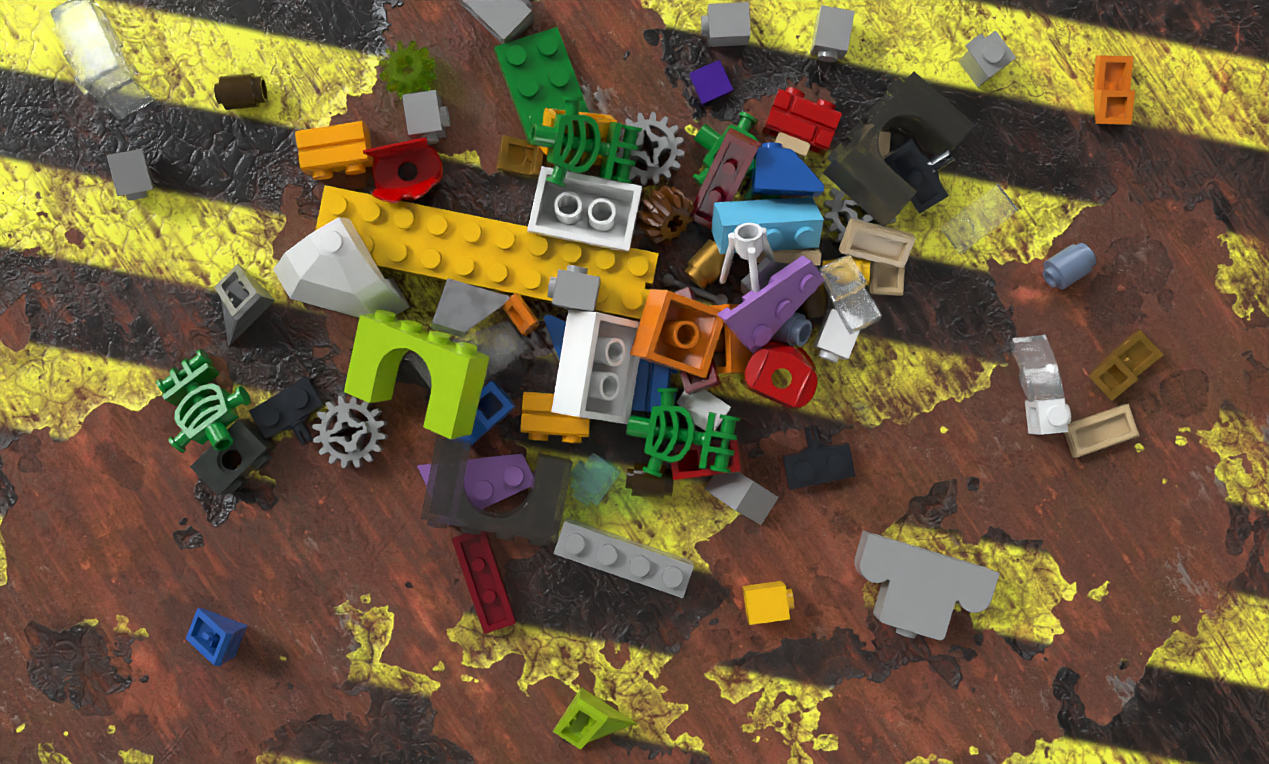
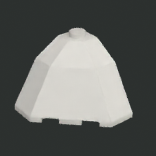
M338 217L306 236L286 251L273 269L290 299L358 318L362 314H375L377 309L391 311L398 315L410 308L394 278L384 279L349 218Z

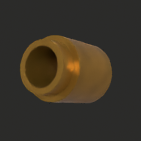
M709 239L688 262L689 267L684 272L695 284L705 289L708 284L712 286L721 276L726 254H720L716 242Z

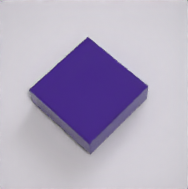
M720 60L689 73V78L702 106L733 93V88Z

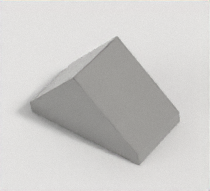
M740 472L713 475L705 487L707 492L759 525H762L779 498Z

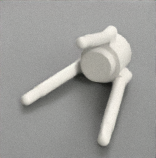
M743 223L737 226L734 233L728 234L729 245L719 281L721 284L726 282L736 249L741 258L749 260L751 288L757 293L760 289L756 258L763 250L770 261H776L767 240L766 228H761L755 223Z

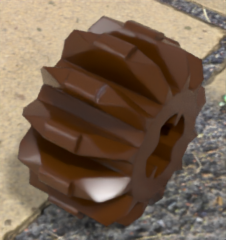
M663 185L659 191L652 189L651 196L648 199H643L644 205L637 211L639 217L636 223L640 230L644 232V235L649 240L654 241L656 244L662 242L667 245L672 238L678 240L679 234L682 231H687V224L693 220L691 213L694 207L686 197L687 195L680 189H676L674 186L669 188L666 185Z

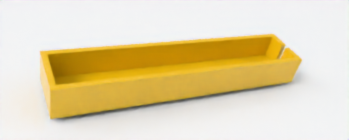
M326 185L324 186L316 230L338 217L349 218L379 269L446 282L449 278L492 292L507 295L518 293L522 298L551 304L553 298L547 297L550 278L557 277L558 269L567 271V265L587 268V275L598 276L601 279L595 312L639 322L650 292L649 289H645V284L649 287L653 285L659 253L630 248L628 253L528 233L527 226L404 201L389 203L381 201L370 194Z

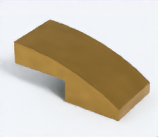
M503 135L501 137L496 170L539 178L541 166L554 168L555 165L547 162L548 155H545L540 146L528 144L527 140Z
M1137 329L1115 348L1088 376L1113 401L1139 380L1137 376L1164 354L1140 329Z

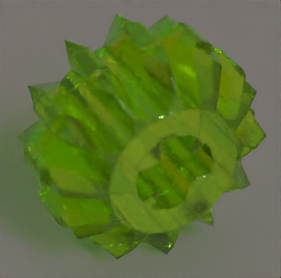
M398 41L396 45L398 50L396 52L386 48L385 52L389 59L379 60V65L385 69L379 74V77L382 81L387 82L386 89L390 93L397 91L398 96L403 99L402 95L408 94L409 91L411 94L418 93L417 89L420 87L424 91L430 90L426 80H436V74L431 71L436 66V62L433 58H428L430 52L426 47L418 50L417 43L411 41L406 49L402 41ZM406 65L413 69V72L409 75L402 70Z

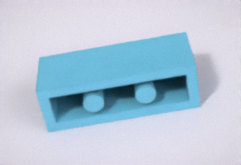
M813 197L715 202L711 231L720 254H726L729 245L728 234L734 233L737 226L743 223H755L761 228H766L767 240L772 251L819 248L824 219Z

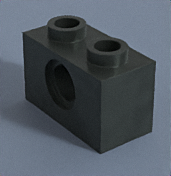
M238 419L228 429L233 439L230 447L222 451H215L211 445L190 466L218 496L229 493L234 495L248 483L245 477L254 469L259 471L272 459L269 454L276 446L270 440H265L260 430L249 419ZM234 450L238 451L242 457L241 465L238 468L234 467L230 461V456Z

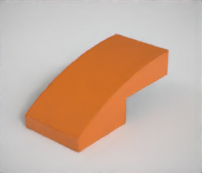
M1096 56L1094 71V111L1096 124H1132L1135 90H1130L1134 56Z
M518 293L509 297L502 307L525 337L535 331L540 325V321Z

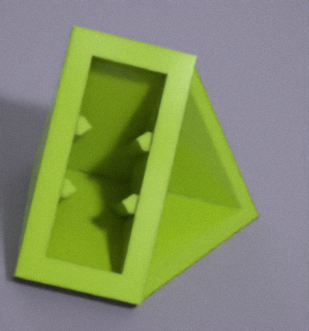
M581 687L553 732L581 750L586 743L634 725L636 722Z

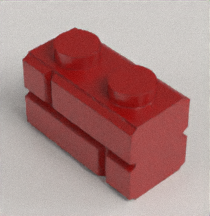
M787 87L785 91L779 89L762 132L777 137L778 133L782 132L809 143L810 151L824 156L829 149L842 113L836 111V105L829 101L819 99L815 103L805 99V94L798 89Z

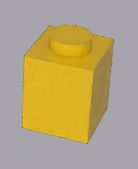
M782 581L742 586L746 617L750 625L790 620L789 610L794 609L792 589H786V585Z

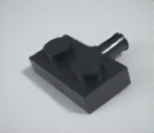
M911 138L883 156V160L919 214L949 196L948 191L939 179L938 170L955 161L953 154H951L948 148L930 159L922 153L914 139Z
M306 376L249 410L265 440H271L284 431L293 430L300 445L305 446L314 439L305 422H307L312 414L324 408L326 404L311 378Z
M811 425V428L809 426L804 427L808 447L803 448L799 452L782 455L788 488L791 490L854 477L855 471L849 443L821 444L818 425Z

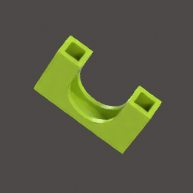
M377 309L375 314L360 315L344 392L368 403L391 400L399 364L403 356L409 350H412L424 360L431 376V395L423 427L449 439L471 435L490 356L478 352V347L466 342L455 343L449 340L450 336L446 333L423 330V325L418 322L398 320L395 318L396 314L391 311Z

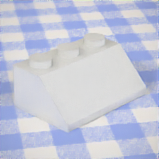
M541 166L527 229L528 233L629 253L638 215L637 211L641 201L642 186L568 171L563 182L566 184L564 188L546 180L547 177H551L554 168Z
M568 309L551 412L628 424L640 358L629 354L640 322L598 312Z

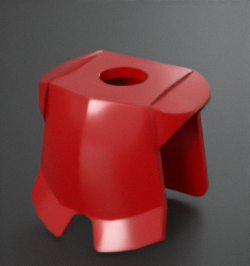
M427 137L363 150V154L374 157L372 173L377 189L371 193L373 197L389 203H398L399 201L413 202L440 183L443 174L442 162L437 151L432 146L427 145ZM406 162H411L417 167V176L411 181H404L399 176V168Z
M770 339L766 345L753 354L745 370V381L741 379L740 383L746 389L789 409H798L806 406L813 398L817 389L818 378L814 372L816 366L803 348H795L794 346ZM780 368L788 370L792 377L790 385L782 389L775 387L771 379L774 371Z

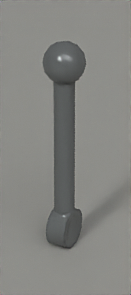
M666 274L662 278V284L665 287L674 286L679 289L689 287L695 295L714 301L715 305L728 303V298L724 294L714 295L677 281L670 274Z

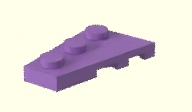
M802 255L771 276L766 287L757 293L751 290L742 296L743 302L732 310L726 307L717 315L743 345L754 354L770 341L771 337L793 316L795 311L817 290L818 286L825 279L812 261Z
M524 453L417 466L445 526L537 484Z

